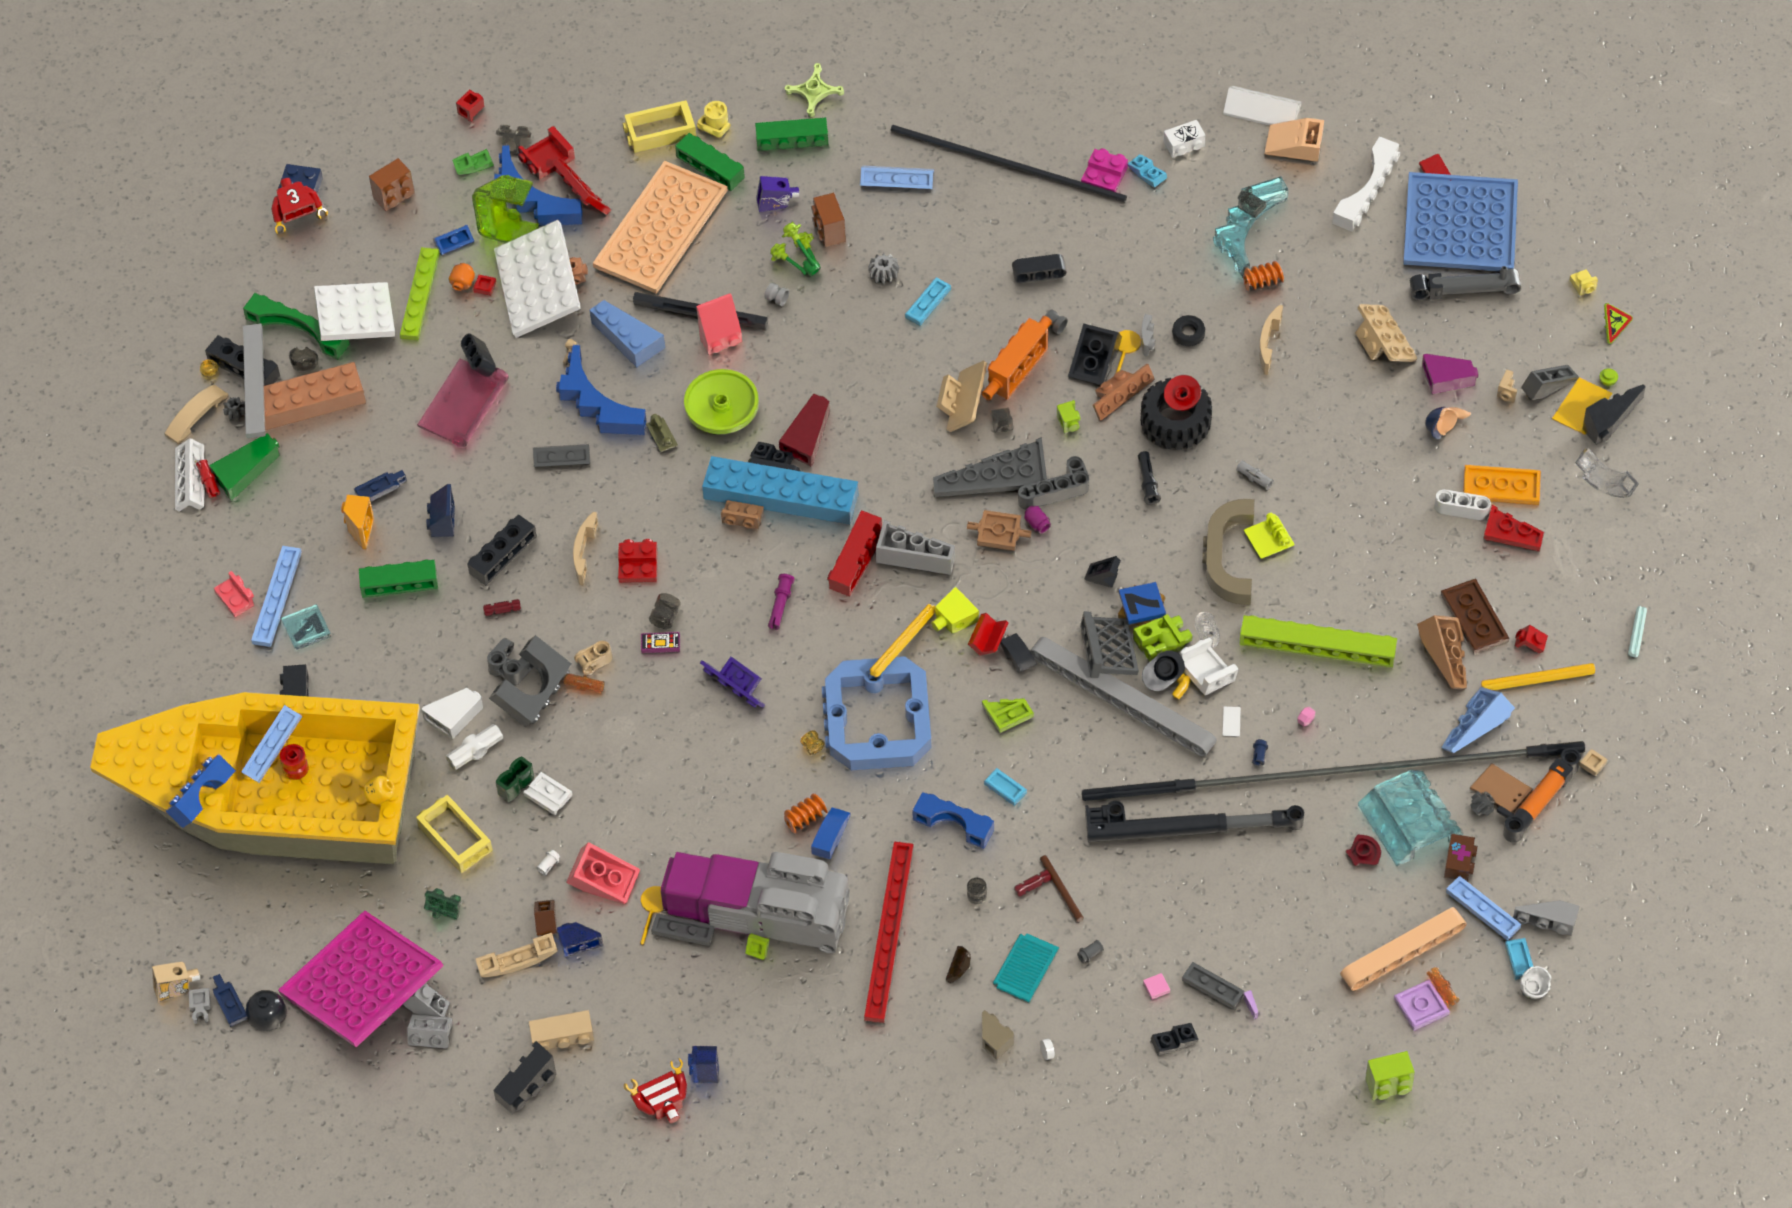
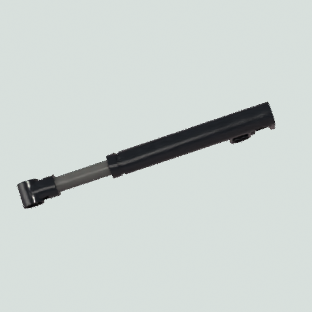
M1111 801L1108 805L1096 808H1089L1088 805H1085L1088 842L1213 834L1217 832L1227 833V829L1273 826V828L1288 827L1291 830H1299L1303 826L1305 813L1302 807L1293 805L1286 810H1272L1271 813L1226 816V813L1126 820L1125 808L1120 801Z

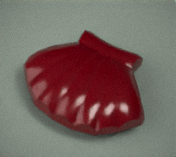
M1361 834L1356 835L1351 849L1345 851L1352 859L1354 866L1360 864L1377 865L1382 853L1378 842L1373 837Z

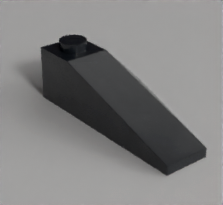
M1642 384L1628 389L1623 395L1619 393L1614 394L1610 400L1607 398L1600 399L1586 408L1582 429L1596 445L1602 441H1607L1644 398L1646 386Z

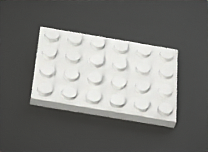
M559 220L494 249L512 333L516 338L581 309L563 229Z

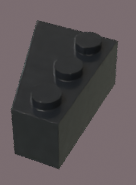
M537 1041L532 1045L534 1047L532 1052L527 1057L522 1056L520 1058L521 1064L514 1072L510 1070L493 1090L495 1100L511 1114L521 1110L525 1106L526 1101L531 1097H535L546 1083H551L556 1076L553 1055Z

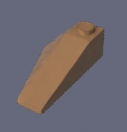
M1434 615L1418 623L1417 626L1422 643L1452 689H1467L1466 668L1462 664L1465 652L1461 650V642L1464 641L1459 619L1457 617Z

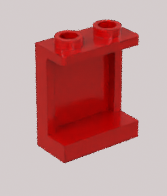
M554 126L548 129V136L527 149H524L522 145L518 147L519 160L522 164L525 163L530 173L536 175L539 180L557 169L552 163L556 157L566 164L575 159L574 148Z

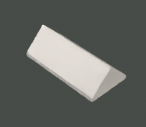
M1232 86L1228 89L1223 115L1270 126L1296 120L1302 102Z

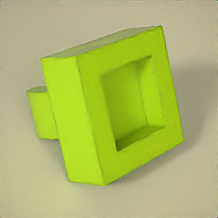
M751 933L748 936L745 954L764 960L767 956L770 939Z

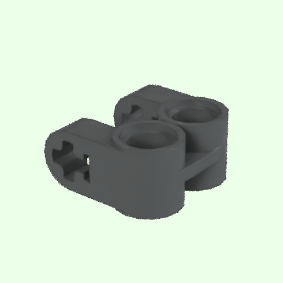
M503 638L487 656L488 670L492 675L501 676L511 684L518 685L534 666L522 657L519 660L508 659L507 657L513 651L514 642Z

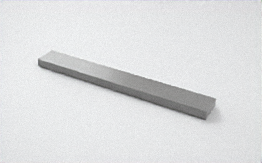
M262 324L243 326L247 438L266 436Z

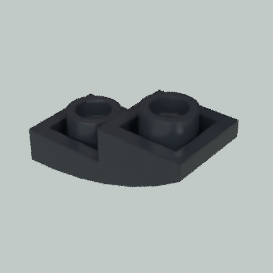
M759 441L750 454L751 458L791 464L794 459L792 452L777 450L774 444Z
M1017 633L1001 640L1000 645L1007 658H1011L1018 673L1037 665L1028 647Z
M1192 1023L1173 1026L1171 1031L1153 1034L1151 1037L1158 1056L1180 1050L1199 1040Z

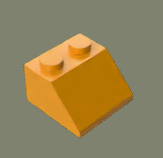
M347 495L346 501L342 503L341 512L344 513V524H347L348 532L361 548L367 549L374 521L370 497Z

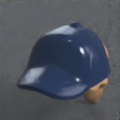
M1439 407L1427 415L1425 426L1432 436L1438 440L1453 429L1457 419H1465L1471 413L1457 407Z

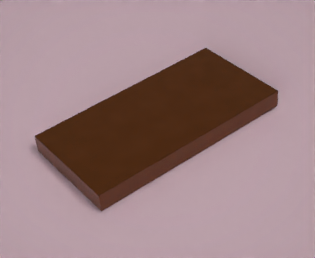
M1476 578L1441 590L1443 600L1452 616L1459 619L1463 636L1474 654L1509 642L1508 634Z

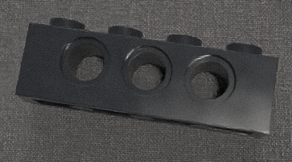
M217 335L205 350L207 360L244 379V346L233 343L229 338ZM263 358L264 386L274 384L280 377L278 365L272 360Z
M519 514L514 519H510L507 525L501 531H498L494 538L481 548L478 554L469 559L467 563L469 574L486 586L537 537L535 525Z

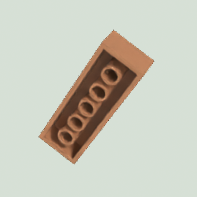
M355 362L264 386L265 431L365 404L364 391Z

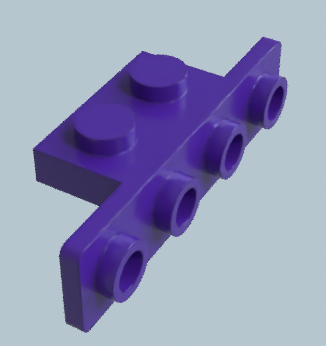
M731 656L721 671L701 660L700 664L704 666L703 671L711 676L713 674L718 676L717 681L727 687L728 684L732 686V692L740 697L742 695L747 697L746 702L755 708L757 705L762 708L765 706L763 702L751 695L762 678Z

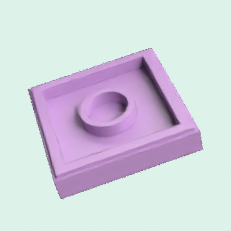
M1430 979L1394 995V1000L1414 1031L1450 1014L1448 1007Z

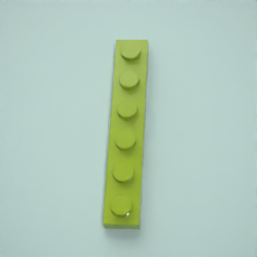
M421 247L400 331V339L419 340L440 254L439 249Z

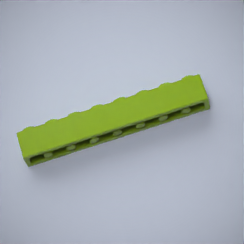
M1244 615L1239 645L1393 668L1397 638L1389 635L1381 636L1368 632L1360 633L1352 630L1334 629L1333 627H1320L1313 624H1300L1293 621L1286 622L1274 618L1266 619L1254 615Z

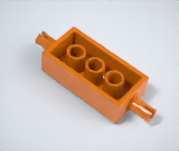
M1042 316L1039 322L1029 318L1025 323H1022L1017 334L1013 335L1009 339L1008 345L1000 350L996 360L991 361L988 366L989 384L981 392V395L986 400H991L995 394L1008 400L1048 350V327L1052 324L1049 317Z

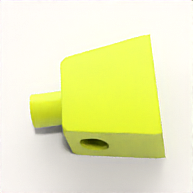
M955 587L936 605V619L931 624L937 632L946 627L951 633H956L977 623L979 620V610Z

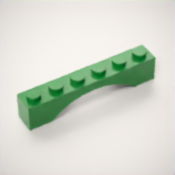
M254 293L243 307L246 320L262 324V326L282 324L301 329L315 339L323 354L339 360L350 345L349 339L321 341L318 320L313 316L300 313L297 309H291L281 302H275L265 295Z

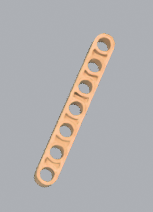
M1454 907L1349 964L1340 972V975L1352 991L1358 990L1461 932L1467 923Z

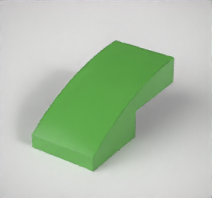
M487 149L472 156L469 153H465L452 159L458 175L475 173L494 166Z

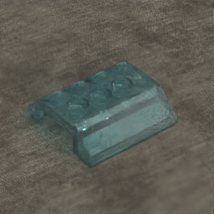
M1409 770L1376 785L1358 802L1359 808L1396 866L1414 859L1416 850L1448 836V842L1450 843L1451 833L1463 835L1456 821L1448 819L1451 817V813L1447 811V807L1440 796L1437 795L1436 790L1428 789L1431 786V782L1423 771Z

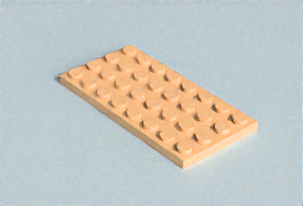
M664 161L593 262V268L657 294L728 191L727 186Z

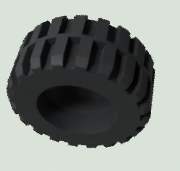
M1166 378L1163 382L1160 380L1155 383V386L1152 385L1147 389L1141 402L1140 422L1144 434L1147 435L1150 441H1155L1156 445L1160 447L1163 445L1166 449L1176 448V450H1182V447L1187 449L1193 447L1194 443L1197 445L1202 441V438L1204 439L1211 428L1212 401L1208 396V392L1204 388L1201 389L1199 401L1194 407L1188 409L1192 413L1190 417L1184 420H1170L1160 412L1170 407L1165 401L1164 390L1171 378ZM1183 393L1181 397H1185L1187 393Z

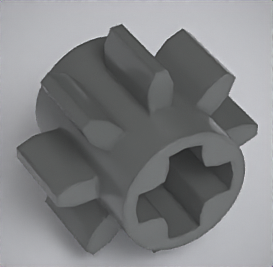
M230 397L227 402L223 403L224 415H229L230 420H239L242 415H245V401L241 402L240 397Z
M1478 791L1471 797L1472 803L1470 806L1477 815L1485 814L1488 816L1494 811L1493 804L1495 800L1488 792L1480 793Z

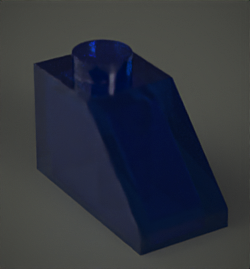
M565 923L557 927L558 938L565 957L603 946L601 933L580 923Z

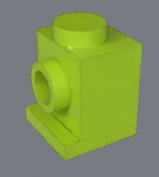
M1074 400L1057 405V418L1064 433L1074 432L1080 427L1078 421L1081 418L1078 410L1075 411Z

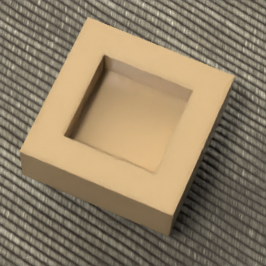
M1591 749L1580 761L1579 766L1596 776L1607 764L1608 759Z

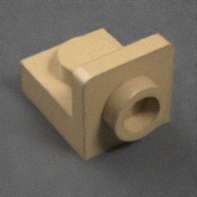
M1506 370L1498 386L1497 397L1514 403L1517 395V389L1513 388L1515 380H1513L1514 372Z

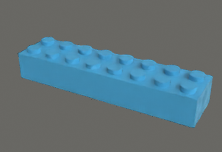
M711 456L702 485L703 499L722 503H726L727 500L764 506V510L849 525L851 524L859 495L858 481Z

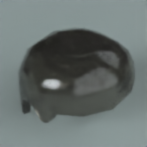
M295 347L289 352L290 363L293 369L298 372H309L318 365L319 358L317 353L308 347H305L304 350H299Z

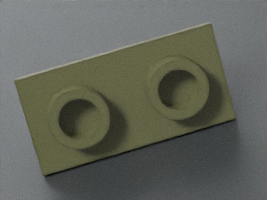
M657 414L651 415V420L646 426L660 452L678 446L664 418Z

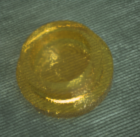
M210 359L203 361L200 366V372L205 377H212L219 370L217 363Z

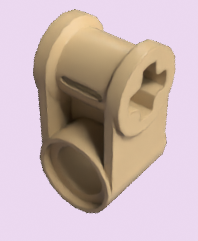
M598 641L590 647L579 651L574 656V660L580 664L585 675L592 674L597 669L609 664L613 658L610 644L607 641Z

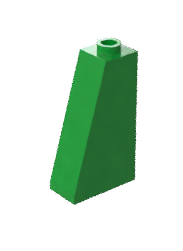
M266 433V436L255 439L209 465L211 472L216 477V482L231 501L280 456L278 448H280L279 443L275 438L272 439Z

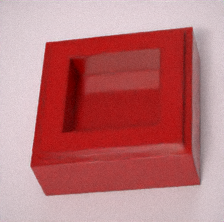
M478 275L473 287L474 293L491 296L497 282L496 278Z

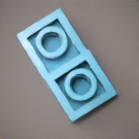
M1141 154L1128 163V167L1138 177L1154 188L1167 179L1166 172L1155 167L1151 159Z

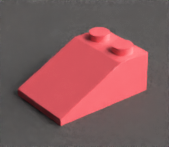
M731 293L696 306L700 340L708 355L718 353L723 349L736 346L742 342L741 328Z
M588 842L580 849L566 883L583 892L626 904L640 869Z

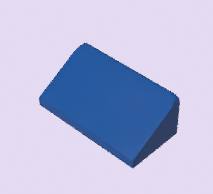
M468 225L438 236L433 241L440 254L443 255L474 242Z

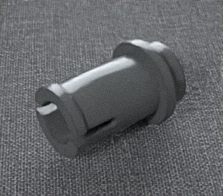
M1095 940L1087 947L1080 948L1077 956L1083 963L1090 962L1092 957L1104 950L1103 945L1099 940Z

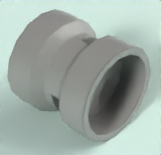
M771 282L765 291L764 297L769 301H775L777 305L783 306L789 297V289L780 288L778 284Z

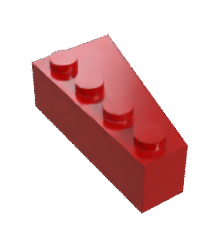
M863 510L860 511L833 570L828 574L829 589L849 597L851 596L876 552V546L882 529L881 517Z

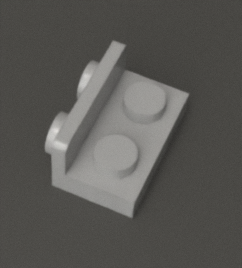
M412 1014L407 1028L408 1045L448 1048V1036L452 1027V1018Z

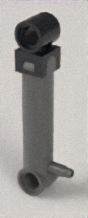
M1502 266L1500 273L1442 277L1441 273L1428 274V278L1425 275L1418 274L1412 276L1409 280L1412 298L1416 300H1423L1429 297V300L1442 299V295L1499 291L1512 295L1520 292L1522 289L1519 271L1507 269L1506 266Z

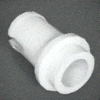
M554 850L547 851L546 857L536 867L537 871L546 876L554 864L559 863L560 855Z

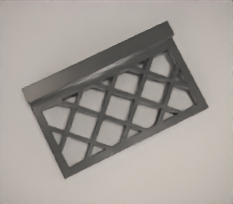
M1084 611L1080 628L1091 678H1099L1100 673L1138 675L1139 670L1127 619L1092 617L1091 612ZM1095 624H1101V625H1103V626H1105V627H1104L1103 629H1101V628H1099L1098 626H1096ZM1114 625H1123V629L1119 630ZM1111 630L1115 635L1112 636L1106 631ZM1103 636L1107 641L1104 642L1098 637ZM1121 637L1124 640H1126V642L1122 643L1117 638ZM1114 643L1118 648L1114 649L1109 644ZM1106 649L1110 654L1106 655L1101 650ZM1123 649L1129 654L1125 656L1120 651ZM1115 655L1116 657L1121 659V661L1117 662L1116 660L1112 659V657ZM1108 662L1111 665H1113V667L1104 666V663ZM1127 663L1130 666H1132V668H1126L1125 666H1123V664Z

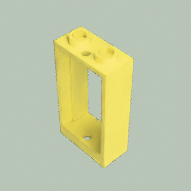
M687 100L624 115L625 122L622 123L624 132L629 135L627 136L628 145L633 147L634 153L678 143L688 133L696 136V127ZM682 115L685 124L682 127L636 137L633 126Z
M448 795L438 799L434 805L421 811L416 817L418 827L460 873H463L493 851L488 837ZM448 808L479 840L459 856L429 825L430 821Z

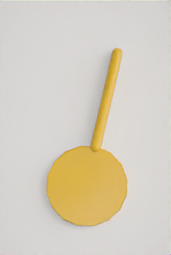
M1124 330L1119 332L1122 339L1118 351L1122 352L1116 373L1121 370L1125 354L1135 352L1141 346V338L1134 331Z
M660 886L649 887L641 895L642 907L649 912L640 941L641 945L645 942L653 913L664 911Z

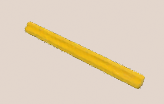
M927 604L870 668L871 676L878 677L935 614L934 605Z
M1593 663L1482 680L1481 687L1499 690L1595 674V666Z

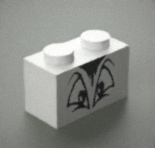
M1194 120L1165 130L1163 142L1173 158L1205 147L1206 135L1198 121Z

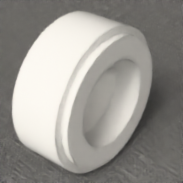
M1041 1040L1040 1047L1044 1059H1053L1055 1052L1051 1040Z

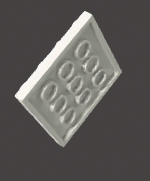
M387 282L314 286L321 341L395 337Z

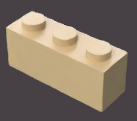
M589 1010L529 1021L532 1044L537 1041L547 1051L552 1048H566L570 1045L587 1044L590 1041H594Z

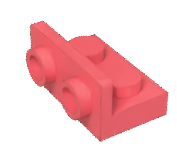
M230 571L228 573L229 579L214 587V592L232 615L237 617L254 606L252 599L254 595L249 588L243 586L244 582L239 575L235 576Z

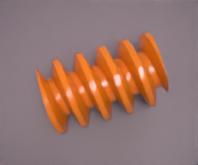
M1273 261L1272 265L1266 263L1265 267L1260 264L1258 269L1256 266H1252L1251 270L1249 268L1244 269L1243 280L1247 291L1250 290L1251 285L1254 290L1257 289V284L1263 288L1264 282H1266L1267 286H1270L1271 280H1273L1275 285L1278 279L1282 283L1284 282L1283 271L1277 261Z
M813 793L810 798L804 799V803L800 801L797 803V806H792L791 811L785 810L784 820L791 832L796 834V826L802 830V823L809 826V818L815 822L816 814L822 818L821 811L823 810L825 813H828L822 799Z

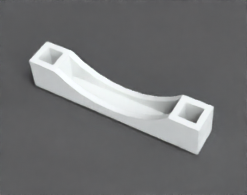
M1379 136L1372 148L1371 163L1373 174L1370 180L1359 192L1340 201L1333 213L1332 224L1351 232L1355 226H1359L1362 214L1367 213L1370 201L1376 198L1377 189L1383 186L1386 174L1389 175L1391 173L1392 164L1397 162L1400 157L1398 143Z

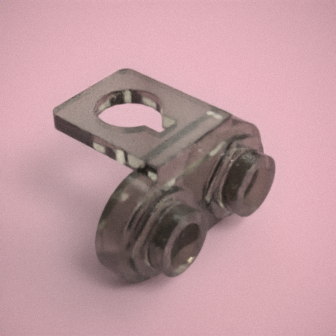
M500 125V128L496 130V135L503 136L502 146H506L510 138H513L516 149L510 151L511 155L518 156L521 138H531V132L525 126H517V130H512L510 125Z

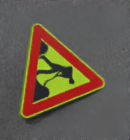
M1605 303L1604 319L1606 325L1604 327L1606 328L1607 343H1612L1632 321L1633 317L1611 304Z

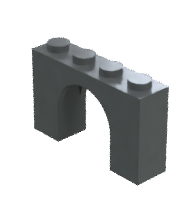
M536 635L527 641L519 655L538 670L542 680L540 692L537 695L525 694L505 679L497 685L489 697L492 702L524 727L530 723L534 724L539 719L540 714L538 713L549 704L550 700L548 698L551 694L554 695L560 687L558 683L561 679L564 680L570 672L568 669L572 664Z

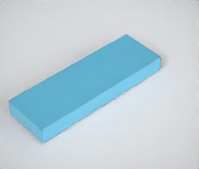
M936 277L905 313V318L921 326L951 290V285Z

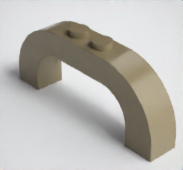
M1237 499L1220 506L1209 520L1207 536H1203V547L1207 548V552H1203L1202 563H1206V578L1210 588L1220 598L1239 605H1251L1252 579L1236 578L1224 570L1222 566L1223 535L1233 526L1253 525L1255 499Z

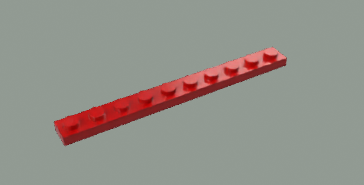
M894 841L864 1021L885 1023L914 849L913 843Z

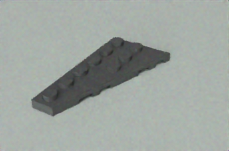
M1042 437L1036 439L1033 443H1024L1017 449L1005 450L981 459L979 463L965 465L963 469L952 470L933 477L935 497L1019 490L1021 486L1046 480Z

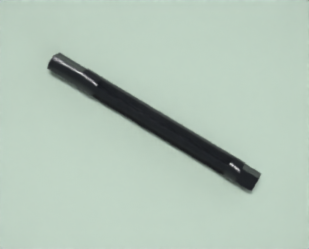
M635 292L633 296V303L636 305L697 316L696 306L701 305ZM736 311L740 325L761 329L767 328L768 317Z

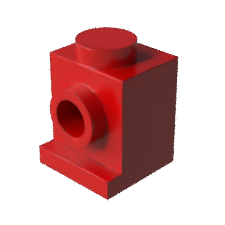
M469 89L456 102L457 113L472 122L473 117L485 107L483 97Z

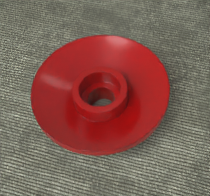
M1179 375L1172 378L1164 390L1166 403L1177 411H1185L1194 407L1201 396V387L1198 381L1189 375ZM1183 393H1187L1185 397H1181Z

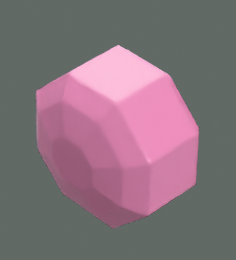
M1305 707L1298 716V723L1303 727L1308 726L1315 718V710Z

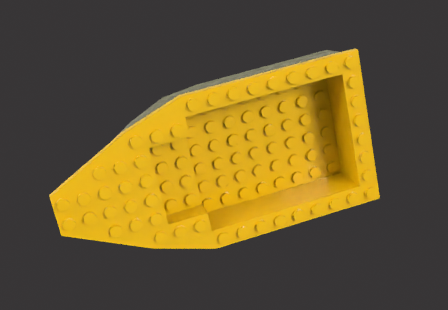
M243 692L181 705L98 733L90 768L93 773L138 797L183 831L218 849L255 855L394 864L397 858V846L409 790L412 761L415 756L416 726L420 707L419 704ZM285 705L299 713L302 718L282 749L289 744H297L303 747L309 765L308 773L298 780L286 777L283 772L279 752L260 783H258L241 771ZM220 754L236 771L225 784L216 790L207 786L200 788L199 801L203 810L190 824L182 828L166 812L170 807L169 801L174 796H179L182 793L180 791L181 787L193 780L191 776L198 769L201 770L203 768L202 763L208 757L213 758ZM377 776H384L391 780L394 785L393 797L380 805L369 803L363 793L365 784Z

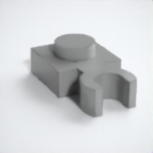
M209 988L188 990L190 1012H193L192 1018L194 1023L197 1024L199 1016H204L205 1023L208 1022L209 1017L205 1010L211 1009Z

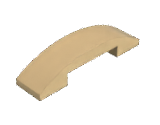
M1279 305L1271 312L1261 332L1259 356L1262 370L1266 375L1269 373L1273 350L1268 349L1267 346L1271 330L1279 331L1283 315V305Z
M212 385L198 393L175 416L164 433L165 436L180 444L191 433L190 428L212 406L217 408L229 396L228 393L216 385Z
M592 512L586 518L574 542L573 559L577 580L580 585H584L587 573L586 559H582L587 537L595 538L598 527L597 512Z
M549 933L534 938V943L497 956L493 952L476 958L480 976L493 977L512 973L547 959L558 951L553 934Z

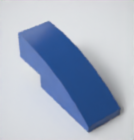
M833 807L830 809L811 845L813 855L831 859L835 847H838L851 815L850 812Z

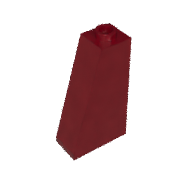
M813 393L779 440V450L792 452L794 459L810 467L814 464L830 414V401L827 398Z

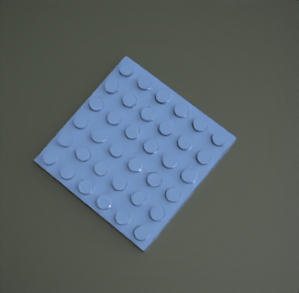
M1409 172L1403 265L1500 271L1502 266H1506L1507 269H1514L1518 179Z

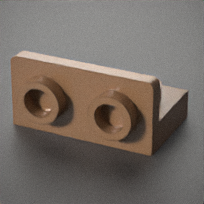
M727 500L725 508L721 511L722 523L744 526L749 529H759L764 506Z

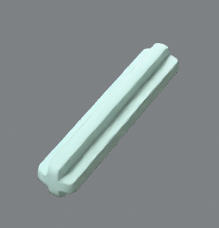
M1638 606L1636 609L1628 651L1630 657L1637 658L1639 655L1647 613L1646 607Z

